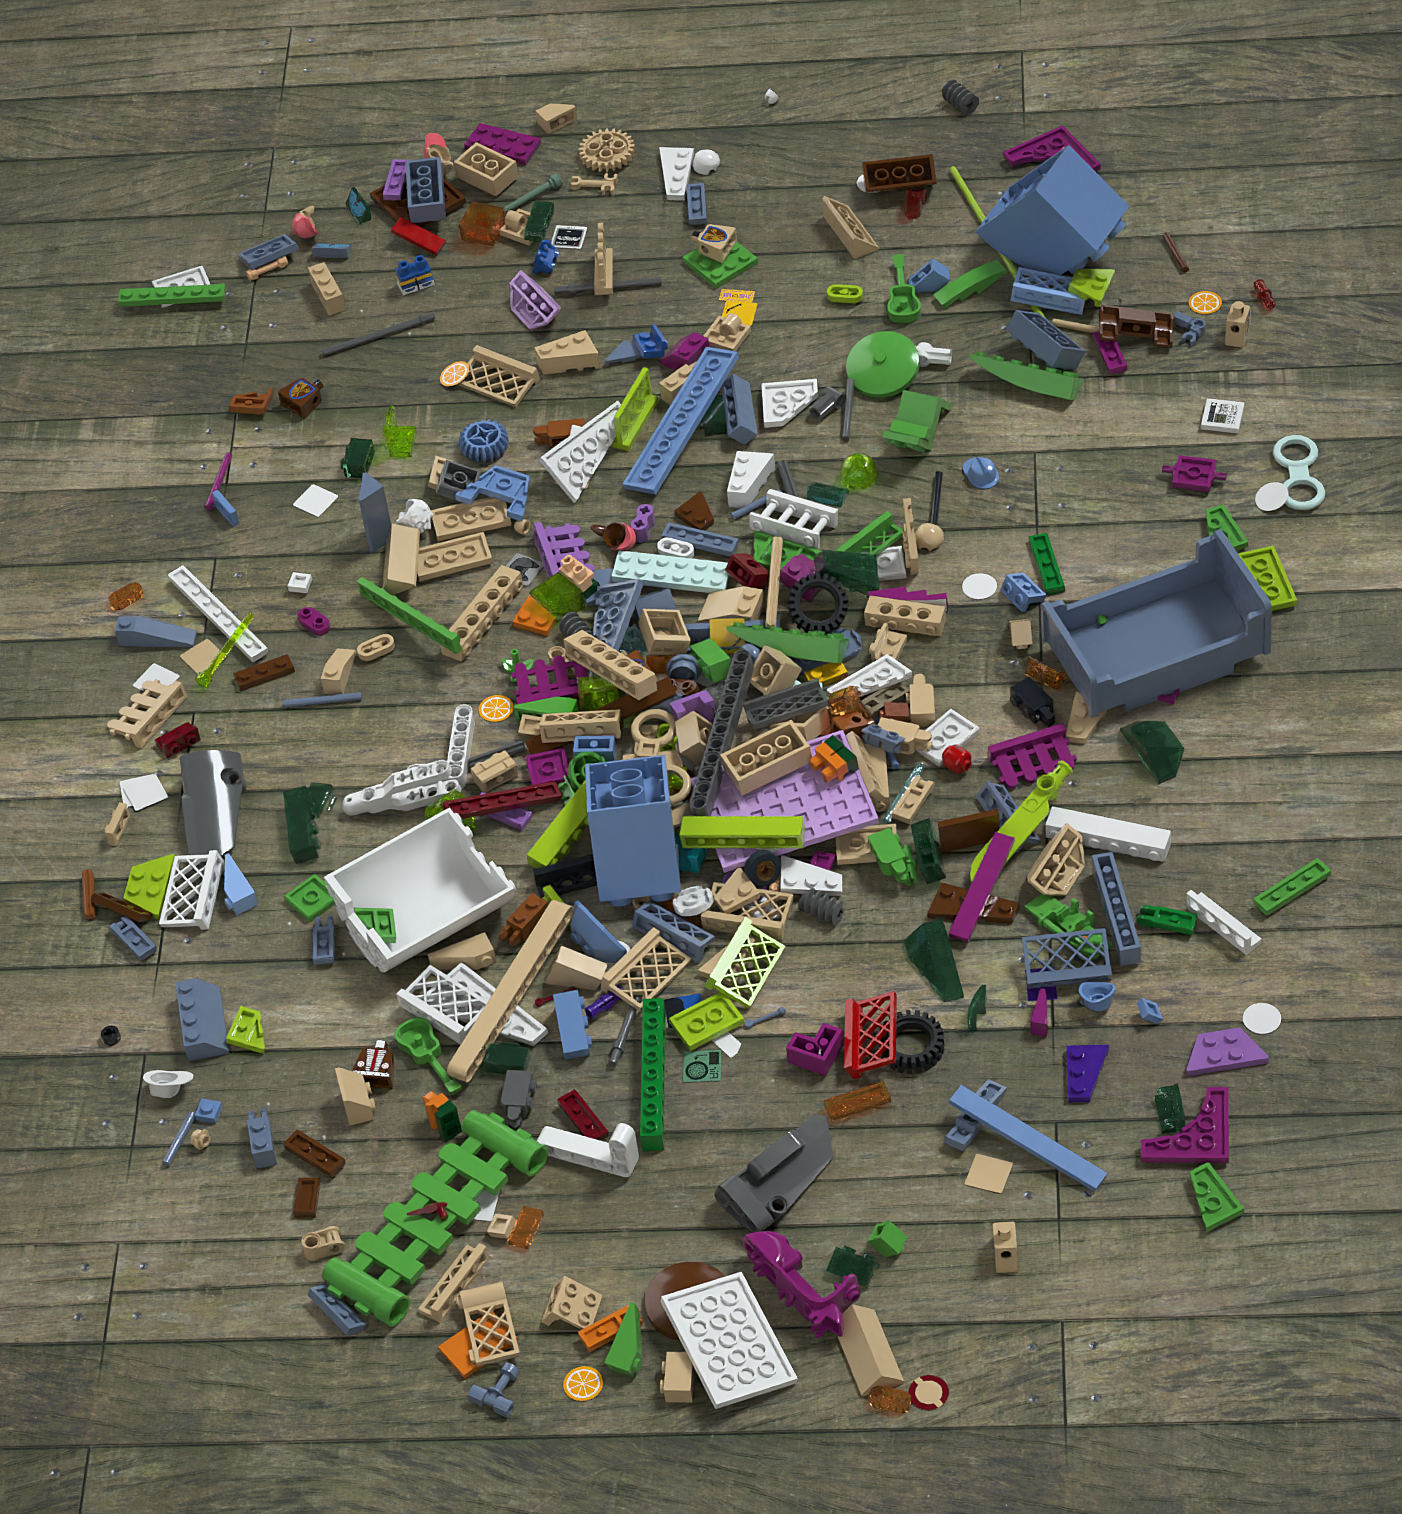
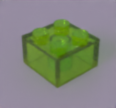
M598 675L577 678L581 712L593 711L620 699L619 688Z

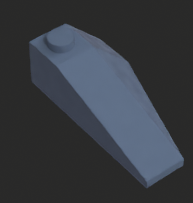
M119 616L115 628L119 646L194 647L197 635L196 630L147 616Z

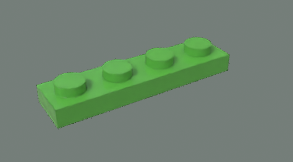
M1317 858L1255 897L1253 904L1268 916L1331 876V870Z

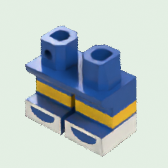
M423 255L416 256L414 258L415 262L410 264L408 261H401L398 263V268H395L397 285L403 295L418 291V287L421 290L435 285L431 275V268Z

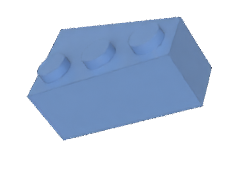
M578 990L553 994L565 1060L590 1055L588 1048L593 1047L591 1036H586L585 1029L589 1028L587 1016H582L581 1009H585L583 996L579 997Z

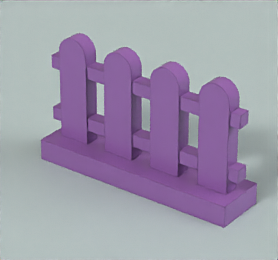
M541 522L534 523L533 538L552 588H559L560 580H563L558 566H562L561 560L567 555L577 559L589 570L594 571L595 569L592 564H584L589 561L590 554L587 551H579L584 548L585 541L582 538H574L580 534V528L577 525L566 523L562 527L551 528V526H546V529H544ZM569 538V539H565V540H558V541H556V539ZM573 551V552H570V553H563V554L560 553V552Z

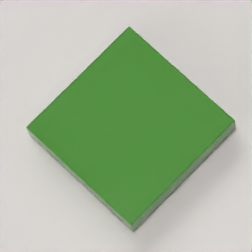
M316 874L284 896V900L309 923L315 917L320 916L335 905L333 897L329 895L326 883Z

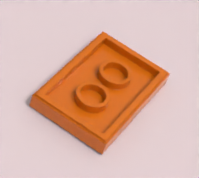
M483 1316L478 1318L475 1322L479 1323ZM488 1318L483 1326L492 1329L496 1321ZM501 1324L496 1332L505 1335L509 1328ZM468 1326L438 1346L442 1355L464 1379L485 1366H477L476 1362L471 1363L469 1350L473 1348ZM479 1330L474 1337L483 1341L488 1333ZM492 1336L487 1343L496 1347L500 1339ZM505 1342L500 1350L505 1352L512 1345ZM483 1348L479 1353V1358L489 1356L492 1351Z

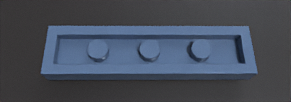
M669 522L661 535L662 539L672 538L688 542L695 549L729 557L735 553L739 545L738 538Z

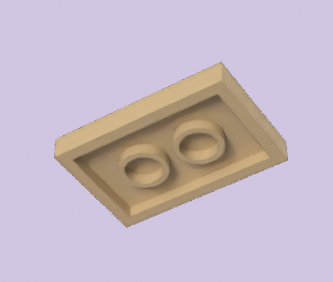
M896 824L872 825L837 836V864L877 862L869 848L868 836L889 827L893 834H897Z

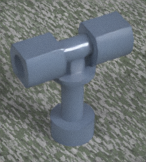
M506 1362L500 1370L502 1376L495 1387H489L486 1390L474 1384L468 1393V1399L480 1406H484V1404L492 1406L495 1413L508 1418L514 1409V1404L512 1401L504 1398L502 1391L509 1380L514 1381L520 1371L515 1365Z

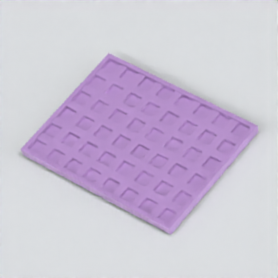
M841 730L807 741L812 757L816 755L815 748L832 735L851 751L844 731ZM810 763L741 796L724 770L711 816H803L806 827L803 847L879 823L859 769L854 773L849 771L844 774L840 782L835 778L827 783L820 772L824 767L814 771ZM697 777L691 778V783H692L693 789H694V786H695V782H696ZM715 848L724 873L735 870L738 867H744L747 859L753 853L759 851L757 848ZM781 848L773 853L778 856L800 848Z

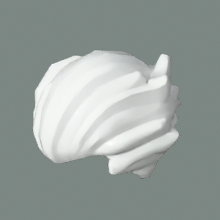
M409 499L406 502L405 512L399 513L396 523L402 526L417 528L420 530V533H424L425 529H431L430 518L433 517V513L424 501Z

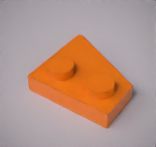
M531 596L527 597L512 621L513 627L545 636L549 635L556 624L555 617Z

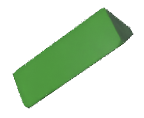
M893 420L891 424V432L926 440L931 439L929 427L899 420Z

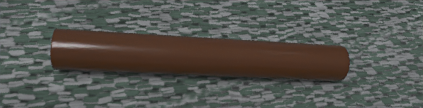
M1164 233L1162 237L1182 272H1187L1189 267L1169 233Z

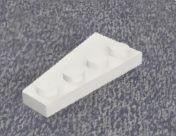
M659 147L667 200H685L694 157V148Z
M886 654L828 688L826 693L829 698L840 705L910 679L913 675L910 669Z

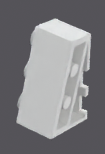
M737 451L727 489L729 507L742 508L752 503L759 493L758 490L762 484L765 485L770 473L775 471L774 454Z

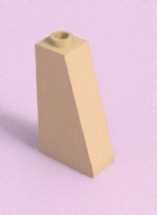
M883 742L880 743L878 748L864 744L886 797L880 802L874 797L870 798L875 811L890 810L886 752L881 749Z

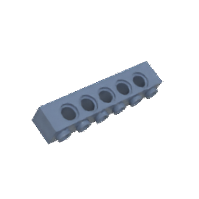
M1113 852L1092 855L1094 878L1120 966L1141 963V946Z

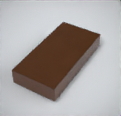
M298 1178L294 1206L295 1218L316 1217L321 1183L320 1178Z

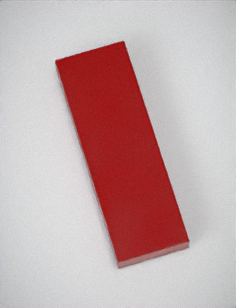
M402 217L391 229V233L436 256L446 244L445 239Z

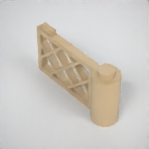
M503 1282L460 1291V1296L456 1298L459 1310L464 1309L473 1348L469 1350L471 1363L476 1362L477 1366L519 1357V1348ZM504 1307L505 1312L500 1318L492 1314L495 1309ZM479 1313L483 1317L477 1323L470 1319V1315ZM488 1318L496 1321L492 1329L483 1326ZM501 1324L509 1328L505 1335L496 1332ZM479 1330L488 1333L483 1341L474 1337ZM492 1336L500 1339L496 1347L487 1343ZM505 1342L514 1347V1350L508 1352L500 1349ZM483 1348L492 1351L489 1356L479 1358V1353Z

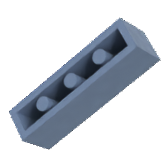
M732 374L721 386L728 436L746 445L757 435L750 383Z

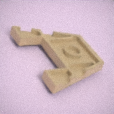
M911 498L903 499L905 516L904 531L902 532L903 549L905 551L906 569L910 568L911 575L918 574V553L911 510Z

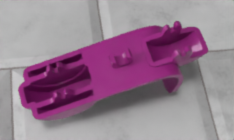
M760 1231L749 1233L742 1237V1245L747 1251L748 1258L754 1264L753 1272L760 1270L757 1276H765L779 1291L778 1299L781 1300L785 1297L787 1299L785 1301L786 1307L793 1305L805 1319L813 1324L810 1332L813 1333L819 1330L816 1332L815 1337L821 1338L827 1330H830L842 1337L844 1330L842 1313L860 1298L861 1288L858 1285L857 1276L853 1273L843 1276L842 1284L838 1285L835 1282V1291L829 1296L822 1298L797 1272L803 1267V1257L797 1249H793L789 1245L784 1235H779L777 1232Z

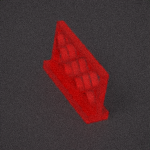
M894 991L858 1002L853 998L845 1000L844 1069L853 1079L861 1078V1072L896 1063L897 994ZM890 1000L885 1009L880 1007L885 1001ZM871 1005L872 1008L867 1014H863V1007ZM877 1010L882 1012L876 1020L871 1019ZM886 1016H889L890 1020L886 1023V1025H881L880 1023L884 1020V1018ZM868 1021L871 1022L872 1024L870 1025V1027L866 1031H863L862 1027ZM877 1027L881 1028L875 1037L871 1036ZM886 1033H889L890 1037L885 1041V1043H882L880 1041L882 1037ZM867 1038L871 1039L872 1041L864 1049L862 1044ZM876 1044H879L881 1046L879 1050L872 1054L870 1051ZM888 1050L889 1057L880 1059L881 1055ZM867 1055L872 1057L866 1064H862Z

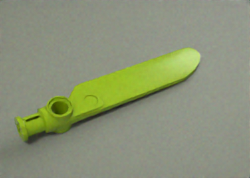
M1061 760L1057 763V767L1053 772L1038 778L1037 787L998 830V833L1015 838L1014 845L1006 862L1049 814V801L1057 798L1058 790L1063 785L1064 779L1073 773V769L1068 763ZM991 840L978 853L971 865V882H973Z

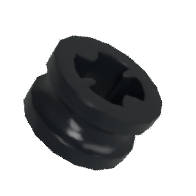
M110 1025L101 1031V1038L104 1044L113 1046L120 1042L121 1035L116 1026Z

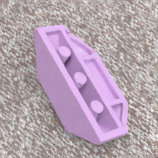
M522 270L509 283V288L511 289V310L530 330L549 324L560 311L561 307Z

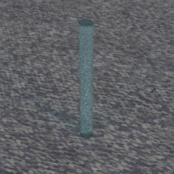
M918 762L884 815L883 823L889 824L892 820L891 813L914 777L920 776L925 768L922 762Z

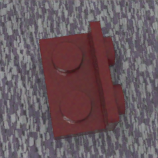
M186 722L156 738L155 743L168 759L199 742L201 739L198 728L196 726L192 727L189 722Z

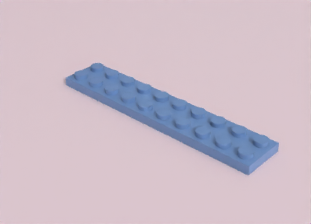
M711 347L705 348L623 482L625 489L657 494L739 358L738 352Z

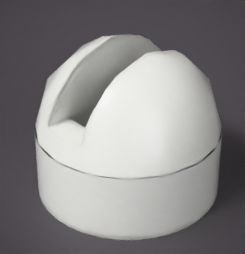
M770 89L765 94V101L769 104L776 103L780 98Z

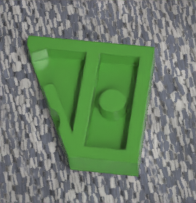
M354 907V913L368 930L374 928L384 943H396L393 909Z

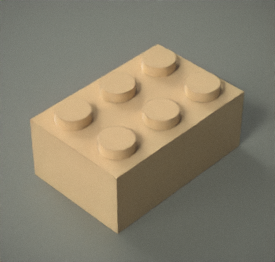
M477 142L454 161L457 178L494 196L500 194L518 178L515 160Z

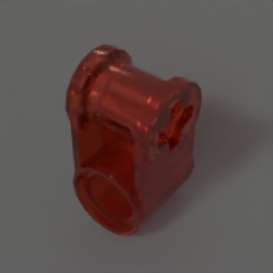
M911 187L907 189L905 198V215L907 218L917 219L921 216L923 206L926 203V189L915 190Z

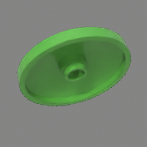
M892 331L873 333L861 339L850 351L846 362L848 378L854 379V388L861 394L873 398H886L902 392L915 380L920 367V358L914 343L906 336Z

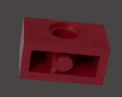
M748 553L732 554L725 568L727 573L745 587L765 590L769 581L770 572Z

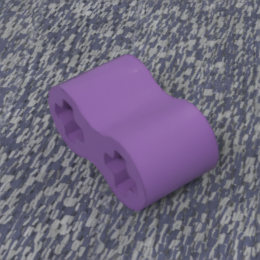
M640 505L637 508V517L631 522V528L636 534V542L643 543L649 539V530L655 525L654 510L651 505Z

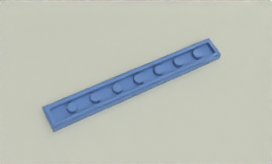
M962 1085L949 1100L950 1105L1096 1192L1107 1177L1105 1171Z

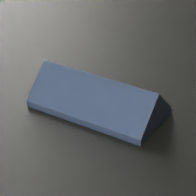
M363 473L359 504L371 553L386 544L391 528V520L383 485L368 473Z

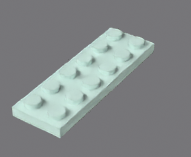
M619 550L611 580L612 582H624L640 579L644 586L712 593L726 590L730 574L725 571L728 564L726 562Z

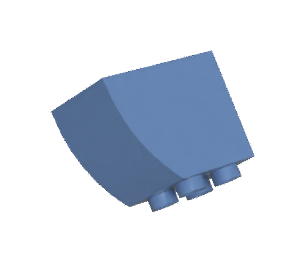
M1068 145L1008 187L975 232L1000 254L1026 269L1062 275L1069 271L1074 275L1076 269H1083L1088 263L1087 257H1090L1095 262L1109 249V245L1104 240L1107 236L1110 239L1114 238L1125 227L1126 223L1121 217L1129 205Z

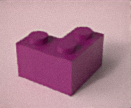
M823 1023L815 1038L795 1032L786 1047L788 1063L826 1076L844 1045L842 1029Z

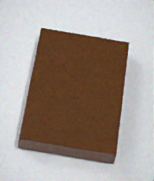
M998 809L938 822L941 853L988 843L995 832H998L1000 829Z

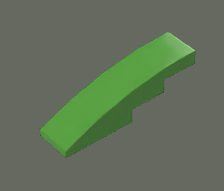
M994 260L965 273L933 295L943 308L946 309L958 298L963 301L975 291L980 294L1007 273V271L998 260Z

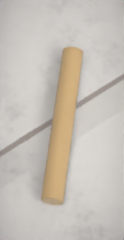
M1053 319L1052 324L1056 327L1088 333L1098 332V327L1059 319Z

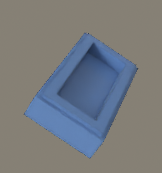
M218 490L212 492L215 507L233 527L238 525L239 521L236 510Z

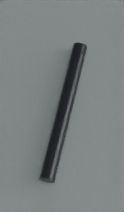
M941 471L935 473L930 523L938 525L943 477Z

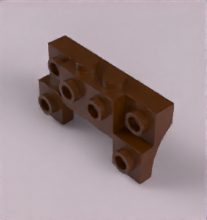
M1100 305L1098 313V335L1100 340L1106 342L1117 341L1118 334L1153 338L1154 346L1172 348L1173 313Z

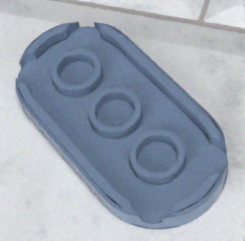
M838 628L825 633V635L840 633L844 634L843 638H849V644L842 663L854 659L861 652L862 641L857 632L853 630L848 631L846 628ZM788 656V658L802 668L799 675H804L806 671L830 663Z

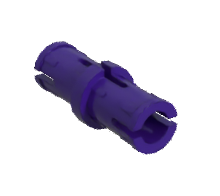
M612 992L601 995L596 1002L584 1009L585 1013L590 1019H593L604 1010H610L612 1005L620 1001L621 998Z

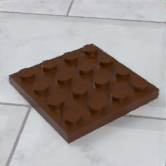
M443 177L445 212L447 214L466 204V198ZM407 180L401 200H384L383 191L385 185L370 193V198L395 222L400 217L410 221ZM426 221V222H420V223H414V224H416V225L419 226V227H423L424 225H426V224H428V223H430V222H432V221Z

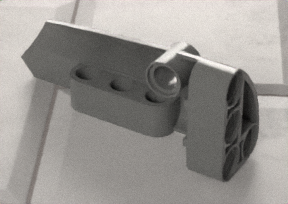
M223 750L198 751L180 756V766L184 790L182 807L188 854L209 855V851L217 850L222 857L235 848L241 795L247 788V783L243 776L241 754ZM207 861L199 863L196 868L198 870L202 869Z
M814 1114L798 1128L787 1132L755 1157L747 1165V1168L738 1175L733 1174L722 1182L714 1192L718 1203L731 1217L751 1232L763 1231L773 1222L781 1219L790 1206L834 1157L828 1117ZM772 1204L779 1205L781 1211L774 1210Z

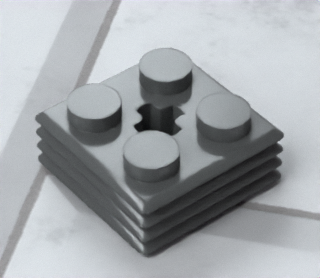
M446 460L442 468L436 493L456 500V493L464 491L468 484L478 481L481 471Z

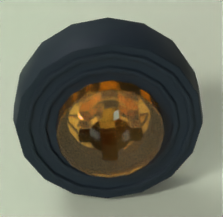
M759 850L753 853L745 864V874L754 885L761 887L774 883L781 872L779 858L768 850Z

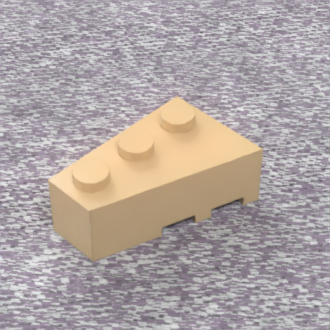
M586 330L535 347L537 364L543 375L566 372V369L577 368L578 371H582L585 367L601 369L598 351Z

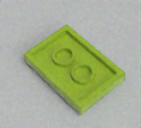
M719 992L670 1017L669 1023L687 1048L692 1051L744 1024V1018L728 996Z

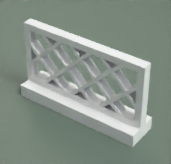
M217 850L209 851V855L175 856L159 922L161 927L199 926L201 930L209 929L224 863ZM207 861L202 869L198 870L196 868L199 863ZM180 862L189 863L183 870H179ZM194 868L196 873L187 879L184 875ZM201 876L203 878L202 882L194 887L192 883ZM183 877L185 882L176 888L175 882ZM190 885L193 890L183 896L180 892ZM197 893L199 895L198 900L190 904L188 900ZM179 894L181 899L172 905L171 899ZM186 902L189 907L179 913L176 909ZM175 911L177 916L172 920H167V916ZM191 911L195 912L194 919H184Z
M431 965L406 990L401 988L396 994L399 1006L416 1017L426 1018L430 1021L432 1027L460 1045L488 1002ZM432 973L437 976L438 981L426 982V978ZM450 984L453 986L452 991L441 992L442 985ZM438 986V993L427 994L426 988ZM415 989H424V995L415 996L412 994ZM465 994L468 996V1000L457 1002L456 995ZM442 997H454V1002L442 1004ZM439 998L438 1005L430 1006L427 1004L428 999ZM481 1004L484 1006L480 1011L472 1012V1005ZM469 1006V1012L458 1014L457 1007ZM454 1008L455 1014L445 1015L443 1014V1009ZM470 1018V1022L464 1027L458 1023V1019Z

